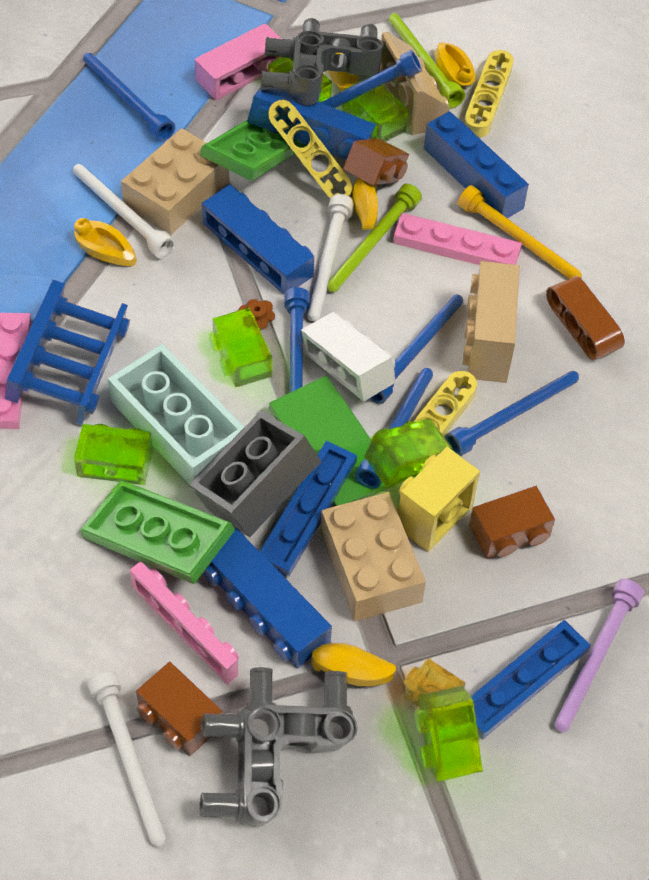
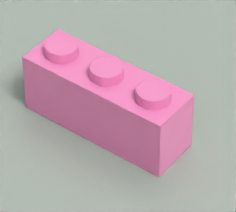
M266 23L195 58V79L215 100H218L262 77V71L272 72L284 66L286 58L265 56L266 37L281 38Z

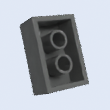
M260 411L189 486L209 511L221 519L231 522L234 528H237L250 538L322 461L305 435L267 413Z

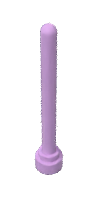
M619 579L612 592L614 606L555 721V728L559 732H566L570 728L627 611H632L633 608L638 607L644 596V589L632 580Z

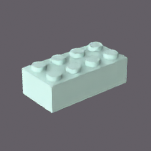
M163 344L108 378L112 404L188 484L244 428Z

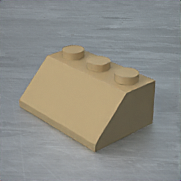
M383 32L381 36L383 50L379 72L395 65L396 60L400 59V55L409 50L414 51L413 47L391 33ZM418 57L422 72L412 77L408 75L403 77L401 75L383 84L412 136L426 132L427 123L449 112V104L446 97L440 94L434 77L429 76L421 57Z

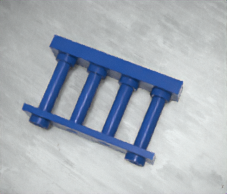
M52 280L7 378L5 399L18 403L23 391L28 393L32 390L79 406L76 423L83 425L87 413L94 414L100 396L96 394V391L119 337L125 338L130 325V319L125 318L128 305L122 303L116 318L68 302V298L63 297L65 283ZM64 314L110 330L106 342L58 327L57 323L54 322L56 316L62 317ZM52 339L99 354L100 356L94 368L46 352V348L43 345L46 340L51 342ZM43 364L87 379L89 383L83 394L34 377L35 373H32L34 366L40 367Z

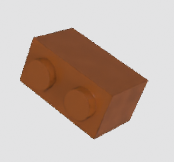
M380 138L354 141L343 170L373 186L398 182L407 171L408 163L406 161L409 153Z
M536 485L473 507L469 526L485 557L489 559L495 556H508L518 548L529 544L532 546L542 544L551 536L555 518Z
M170 661L136 690L137 711L140 716L150 725L156 723L164 731L163 736L166 741L176 750L182 748L189 756L194 754L211 738L201 736L202 715L204 713L223 714V711Z

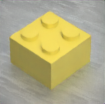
M448 447L438 456L435 454L430 456L424 463L422 471L415 478L412 476L407 478L399 489L400 502L397 512L404 530L410 539L427 552L473 508L480 471Z

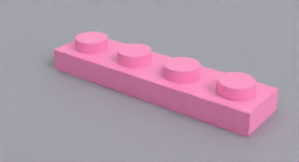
M405 213L401 214L393 237L394 244L480 265V261L516 265L522 246L521 242Z
M0 313V429H19L24 391L18 403L6 400L5 391L7 378L32 325L30 313Z
M142 561L130 569L132 587L227 685L239 676V656L235 649L228 642L221 643L214 636V630L208 621L203 617L197 618L190 611V606L185 598L179 593L173 594L166 587V581L156 569L150 571Z

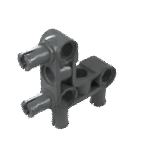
M308 18L303 23V31L298 36L293 37V40L266 37L265 56L291 58V61H294L293 71H290V73L262 71L261 90L286 92L298 104L313 105L318 102L321 94L323 72L338 71L363 76H373L379 73L383 43L377 38V27L374 24L363 25L360 36L319 32V21L314 18Z
M266 667L252 668L250 670V702L246 703L244 709L238 711L237 715L204 713L201 721L202 737L235 738L236 742H238V790H236V793H201L199 803L200 817L234 818L239 824H248L253 827L263 826L277 817L281 810L283 797V780L279 778L280 751L284 747L308 748L309 752L336 751L352 741L357 734V722L351 707L347 706V673L343 671H329L324 674V706L276 705V703L272 702L273 669ZM254 719L266 722L269 729L268 736H261L253 729ZM330 722L341 726L343 730L342 739H337L329 732ZM254 797H260L268 804V814L266 816H260L254 812L252 808V799Z

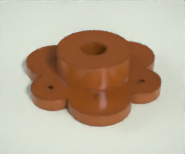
M251 299L248 301V305H242L238 309L239 316L243 318V324L247 327L253 325L258 330L267 328L268 322L275 319V313L272 311L273 305L267 300L258 301L257 299Z

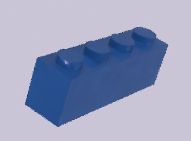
M261 87L253 96L247 119L248 123L268 129L274 133H279L271 123L268 112L274 102L278 100L289 101L298 110L331 155L343 160H347L354 141L372 138L376 126L372 122L320 102L313 105H301L296 103L293 97L286 92L262 91ZM280 107L276 110L279 114L275 118L278 122L282 119L289 126L288 129L284 130L286 135L292 127L301 124L299 119L295 124L288 117V113L291 111L290 108L284 110ZM300 130L296 132L293 140L297 139L302 144L308 145L310 135L307 131Z
M451 111L427 123L424 150L465 189L473 185L483 193L482 197L485 198V203L506 218L524 209L529 184Z
M228 185L202 202L203 224L282 294L290 288L301 286L314 277V255L311 250L298 243L287 229L281 228L271 220L266 211L260 210L251 203L246 194L237 191L232 185Z
M235 528L234 533L204 570L203 574L213 586L219 585L226 592V598L235 610L239 611L242 609L249 617L251 626L259 635H266L273 642V647L281 659L284 661L290 660L299 668L312 658L314 649L323 644L331 643L332 625Z

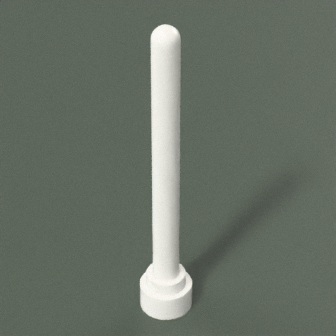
M77 164L73 167V173L147 239L148 249L157 258H166L173 252L176 241L166 231L154 230L83 165Z
M343 194L332 196L329 202L328 213L332 220L307 314L311 322H316L320 318L343 223L352 216L354 201L349 196Z
M111 671L100 673L92 677L87 683L91 696L94 700L98 701V704L104 707L152 845L160 847L165 843L166 835L117 700L120 697L119 691L121 690L117 674Z

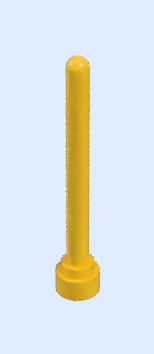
M473 185L468 186L462 192L457 205L467 213L473 212L475 214L478 212L512 238L521 242L523 246L567 278L582 277V273L577 268L485 203V198L482 197L483 193Z

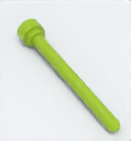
M392 13L389 16V22L404 42L412 46L417 56L423 59L426 71L430 76L434 77L436 84L440 88V94L445 96L448 101L449 108L458 107L466 97L464 90L458 83L449 81L400 16L397 13Z
M405 183L395 194V204L330 279L327 286L329 292L335 293L340 289L402 213L414 210L422 201V194L417 187L409 183Z

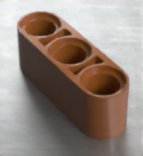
M575 276L547 288L546 298L550 308L591 360H596L624 347L625 340L622 330L580 277Z

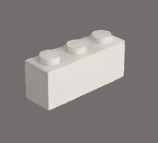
M334 312L301 329L306 355L362 401L369 399L396 383L394 373L395 361L390 352L382 350L373 343L368 335L360 333L348 320H343Z

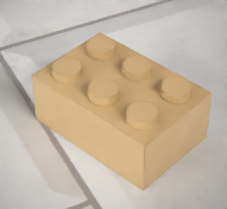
M181 128L121 181L123 202L140 217L162 231H166L171 236L202 207V202L219 192L230 181L229 170L200 156L201 147L206 142Z
M480 261L479 273L472 274L470 293L473 294L468 296V319L465 327L466 345L464 346L462 365L468 366V372L476 380L507 383L516 338L520 265Z
M389 492L321 510L320 532L354 622L423 602L426 581Z

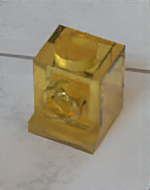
M427 658L421 668L414 666L407 675L403 684L407 687L405 699L436 719L435 722L442 726L462 699L466 682ZM429 691L435 692L436 695H437V697H436L435 695H433L432 693H430Z

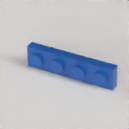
M327 440L318 453V457L322 462L299 485L260 551L279 572L289 577L321 524V510L331 507L357 462L356 454Z
M564 619L458 706L457 714L483 740L589 651L590 644Z

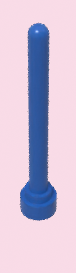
M409 50L400 55V59L396 60L395 65L320 103L337 108L401 75L403 77L407 75L412 77L422 72L419 59L413 50Z
M87 52L83 55V61L148 122L149 132L158 141H165L173 135L175 123L166 115L155 114L92 53Z
M300 287L290 288L284 293V307L290 314L289 393L303 387V337L301 329H303V315L310 307V293L308 290Z
M453 295L395 360V380L463 304V297L461 295ZM394 384L369 399L375 403L383 404L393 393Z
M430 368L421 370L373 457L363 460L355 472V478L362 486L369 489L380 487L386 476L384 463L433 378V371Z
M570 371L471 428L457 427L445 435L448 448L459 456L465 455L472 451L477 439L577 383L579 374L576 371Z

